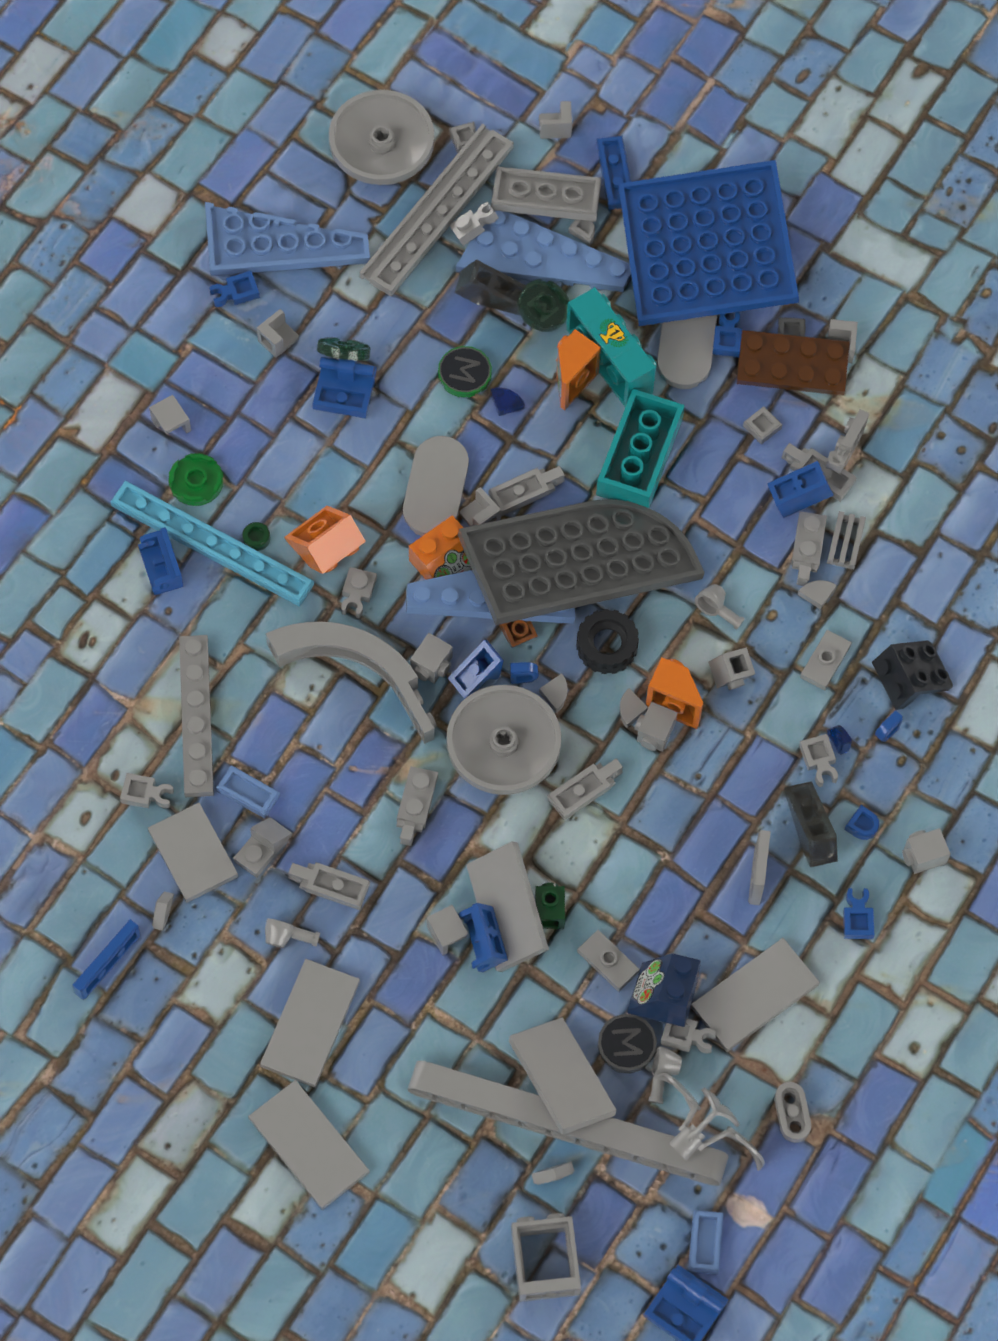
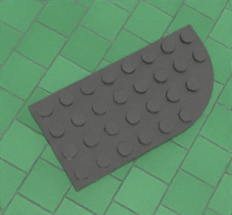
M622 500L588 501L460 528L458 532L459 540L495 625L701 580L705 573L691 543L676 525L650 508Z

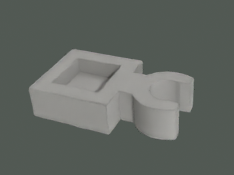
M485 202L478 208L476 213L473 214L470 210L449 224V226L464 246L485 231L482 226L495 222L499 217L489 202Z
M352 567L349 568L342 590V595L349 597L342 602L341 609L343 615H346L347 609L353 606L357 608L356 618L362 616L363 605L361 601L370 602L377 580V573Z
M824 734L800 741L799 747L808 771L813 769L817 771L815 782L818 787L823 786V775H829L832 782L836 783L838 773L834 767L830 766L835 764L836 757L828 735Z
M127 773L120 802L149 809L150 802L154 801L161 808H170V800L162 799L161 795L164 793L173 794L174 789L169 784H161L156 787L155 778Z
M687 1019L685 1027L666 1023L661 1038V1045L690 1052L691 1045L697 1046L699 1051L708 1054L712 1051V1045L704 1043L703 1039L710 1038L715 1040L716 1031L711 1028L697 1030L698 1021Z

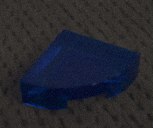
M505 388L490 389V394L499 416L525 409L522 398L515 392Z
M837 725L827 730L828 736L840 755L850 750L852 739L842 726Z

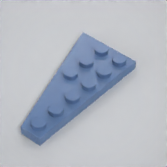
M205 202L211 276L241 274L248 271L253 273L367 264L370 260L369 241L366 234L342 229H335L333 231L319 228L317 224L309 223L308 226L296 223L292 219L258 212L249 214L238 211V208L228 207V209L215 207L213 203Z
M499 210L495 211L499 218L491 224L482 226L485 231L470 241L456 265V272L466 273V270L480 272V275L490 276V273L506 275L507 278L544 283H549L550 280L563 282V285L573 286L575 283L589 285L591 288L595 287L596 289L618 292L624 291L632 277L629 263L512 213Z
M472 570L407 584L406 613L493 619ZM575 608L521 620L574 624Z

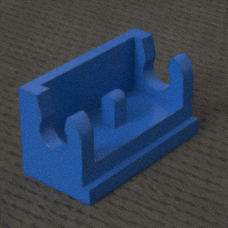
M818 461L767 483L783 518L834 496Z
M166 527L141 536V544H138L154 596L184 587L182 575Z
M475 903L458 913L460 919L464 920V923L467 924L476 960L471 963L473 969L477 968L478 972L483 973L508 961L493 906Z

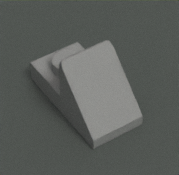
M271 817L250 829V839L234 857L236 864L256 878L293 835L292 832Z

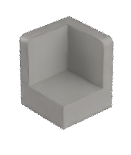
M560 101V113L539 115L540 139L571 138V101Z
M281 309L257 327L258 341L275 358L299 340V335L285 323V313Z
M831 319L827 339L849 341L848 363H852L856 347L858 322Z
M174 395L149 407L152 422L156 428L161 426L166 434L179 427H182L186 434L191 431L190 420Z
M480 487L476 490V499L460 510V516L469 526H475L501 520V509Z
M453 905L426 917L427 928L442 956L448 953V946L468 936V932Z

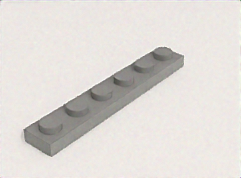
M180 636L185 798L214 796L208 636Z

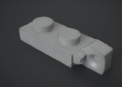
M860 409L855 419L849 418L844 430L846 436L840 435L835 451H830L826 469L841 474L864 433L869 417L868 412Z
M789 443L783 451L782 459L791 465L790 468L793 471L818 461L834 494L832 497L840 502L856 481V476L845 469L842 470L841 474L826 469L828 458L812 448L810 450L806 448L800 450Z
M560 466L547 472L545 469L539 470L535 468L489 489L488 495L501 509V516H504L550 495V493L555 491L557 485L565 482V475Z
M799 512L791 565H793L792 569L799 570L797 585H806L809 581L810 572L817 573V569H819L827 519L826 515Z
M614 759L604 767L601 763L597 765L592 764L549 793L547 799L565 821L609 791L616 783L614 779L623 773V766L617 759Z
M410 766L397 815V827L402 828L400 844L412 846L415 831L422 832L423 828H425L438 779V772Z
M317 862L315 864L308 863L307 868L292 863L288 872V879L300 883L299 888L306 890V892L357 910H361L370 887L369 880Z

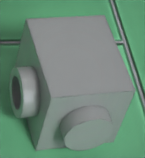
M428 633L410 659L411 667L418 678L423 681L429 680L435 684L440 676L444 677L451 667L450 661L453 658V646Z
M747 647L721 654L708 662L717 688L728 686L729 690L739 688L745 685V679L755 675Z
M651 702L646 714H640L634 730L638 731L637 742H640L648 750L655 751L657 749L663 752L676 724L678 712Z
M940 828L929 832L920 830L911 834L907 839L904 850H902L904 861L907 866L912 867L914 874L945 865L950 857V851Z

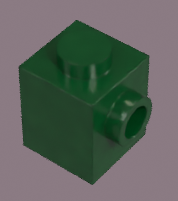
M544 883L541 886H536L535 903L543 929H564L565 886H559L556 883Z

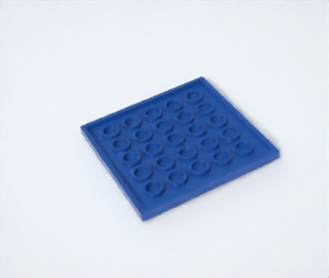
M776 160L618 184L639 326L799 303Z

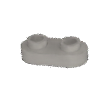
M785 1082L778 1087L774 1097L779 1126L786 1140L798 1143L804 1141L811 1130L806 1096L799 1084ZM792 1096L795 1102L792 1104L786 1103L784 1097ZM797 1124L800 1127V1131L793 1132L790 1129V1125Z

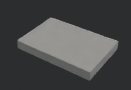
M200 803L148 827V832L186 903L238 878L234 865Z

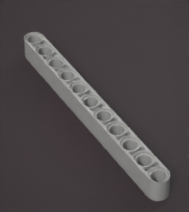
M426 1061L416 1062L407 1089L411 1094L708 1185L719 1186L721 1184L729 1157L728 1154L721 1150L706 1146L702 1151L697 1149L685 1160L669 1144L675 1136L612 1117L562 1135L539 1095Z

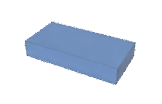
M232 765L216 787L218 793L264 819L280 797V792Z
M693 1209L688 1263L689 1272L718 1275L723 1226L722 1212Z

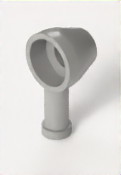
M712 584L698 593L695 597V604L703 613L710 616L719 615L732 624L736 630L740 627L745 618L738 616L723 605L726 593L721 586Z
M267 919L265 925L266 943L279 948H284L290 938L310 943L316 947L320 932L314 933L275 919Z
M658 1047L655 1052L652 1066L654 1078L651 1097H649L648 1102L663 1104L664 1099L662 1098L665 1081L655 1079L659 1074L666 1073L674 1076L680 1072L682 1057L670 1049Z

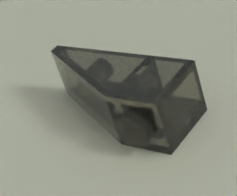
M476 259L461 270L455 293L477 305L521 315L518 305L519 298L528 286Z
M812 781L784 787L800 845L809 866L815 867L837 862V835Z

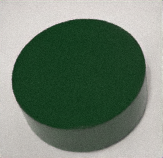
M260 522L248 524L242 532L243 543L257 551L265 549L270 543L268 527Z

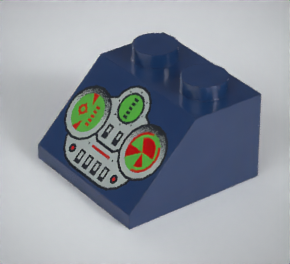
M671 953L643 962L627 1013L685 1027L699 980L701 960Z

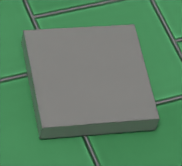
M760 830L758 833L753 855L748 899L749 904L760 905L765 885L771 831Z

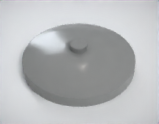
M372 90L350 98L337 110L329 128V145L335 162L345 173L354 179L374 185L395 184L414 176L426 165L434 147V127L425 108L410 96L391 90Z
M495 685L480 689L469 695L458 705L449 721L447 749L453 767L467 783L487 793L510 795L535 787L553 770L560 753L561 730L555 713L540 696L522 687Z

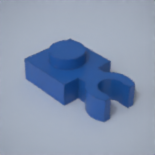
M252 271L226 278L227 285L225 286L214 284L209 287L211 295L221 294L220 297L214 298L215 307H222L231 299L234 305L260 298Z
M739 312L735 313L733 320H727L725 314H720V326H715L713 355L739 357L742 329L737 328L740 321Z
M849 888L846 894V901L851 907H844L843 910L844 939H873V908H865L869 899V891L867 888H864L862 892L863 898L855 899L852 895V888Z

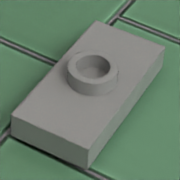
M826 630L803 669L800 678L825 691L850 649L852 642Z
M599 930L577 949V952L618 992L640 971Z

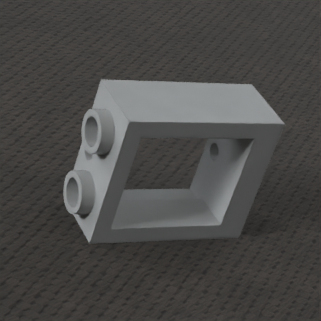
M563 1213L548 1215L547 1219L535 1220V1217L528 1216L518 1218L517 1222L511 1223L519 1302L580 1295L581 1284L572 1216L565 1217ZM565 1232L570 1277L526 1282L520 1237Z

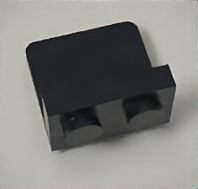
M928 640L891 644L872 661L895 710L904 709L920 694L949 691L953 687L949 674L944 668L935 647Z

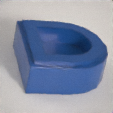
M510 663V683L512 684L530 683L539 677L538 666L535 663Z
M895 710L878 727L875 736L882 742L887 741L900 729L903 716Z
M860 805L846 824L844 830L858 839L868 840L877 834L879 819L872 811Z

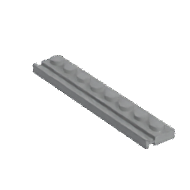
M482 124L362 268L360 278L367 279L371 285L392 297L447 230L449 224L457 218L511 152L514 142L494 130H488Z

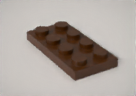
M742 330L736 384L844 396L850 342Z

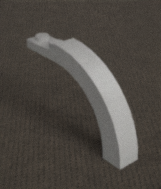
M332 622L297 623L266 633L267 646L279 667L304 658L329 656L348 659L371 669L382 677L394 690L424 744L434 740V728L437 725L430 712L425 713L421 706L424 702L417 690L418 676L404 657L379 637L353 626Z

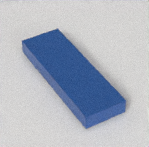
M623 137L597 138L596 146L608 210L622 209L618 184L631 182Z
M130 919L73 983L72 986L75 994L82 1000L89 996L140 937L139 927L134 921Z

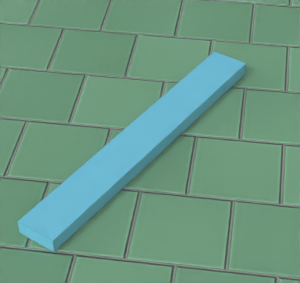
M127 481L122 484L111 500L112 507L157 531L166 527L170 538L299 607L314 586L313 580Z

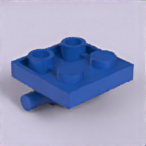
M321 357L319 363L321 370L312 403L313 409L366 418L377 374V366L357 363V360H338Z
M677 1265L668 1275V1280L649 1305L643 1317L677 1341H702L729 1299L680 1265Z

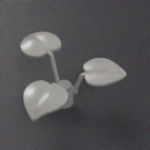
M662 1073L655 1078L666 1081L676 1087L683 1094L690 1108L683 1125L679 1128L681 1132L669 1143L685 1160L697 1149L702 1151L706 1146L724 1137H730L748 1149L755 1160L757 1171L764 1166L765 1162L759 1151L744 1136L730 1126L726 1128L727 1130L701 1142L705 1138L701 1131L716 1115L726 1117L736 1127L740 1125L733 1113L725 1105L721 1104L711 1091L705 1087L702 1089L703 1094L709 1099L713 1111L697 1128L693 1124L688 1128L696 1110L701 1109L700 1105L692 1094L674 1077Z

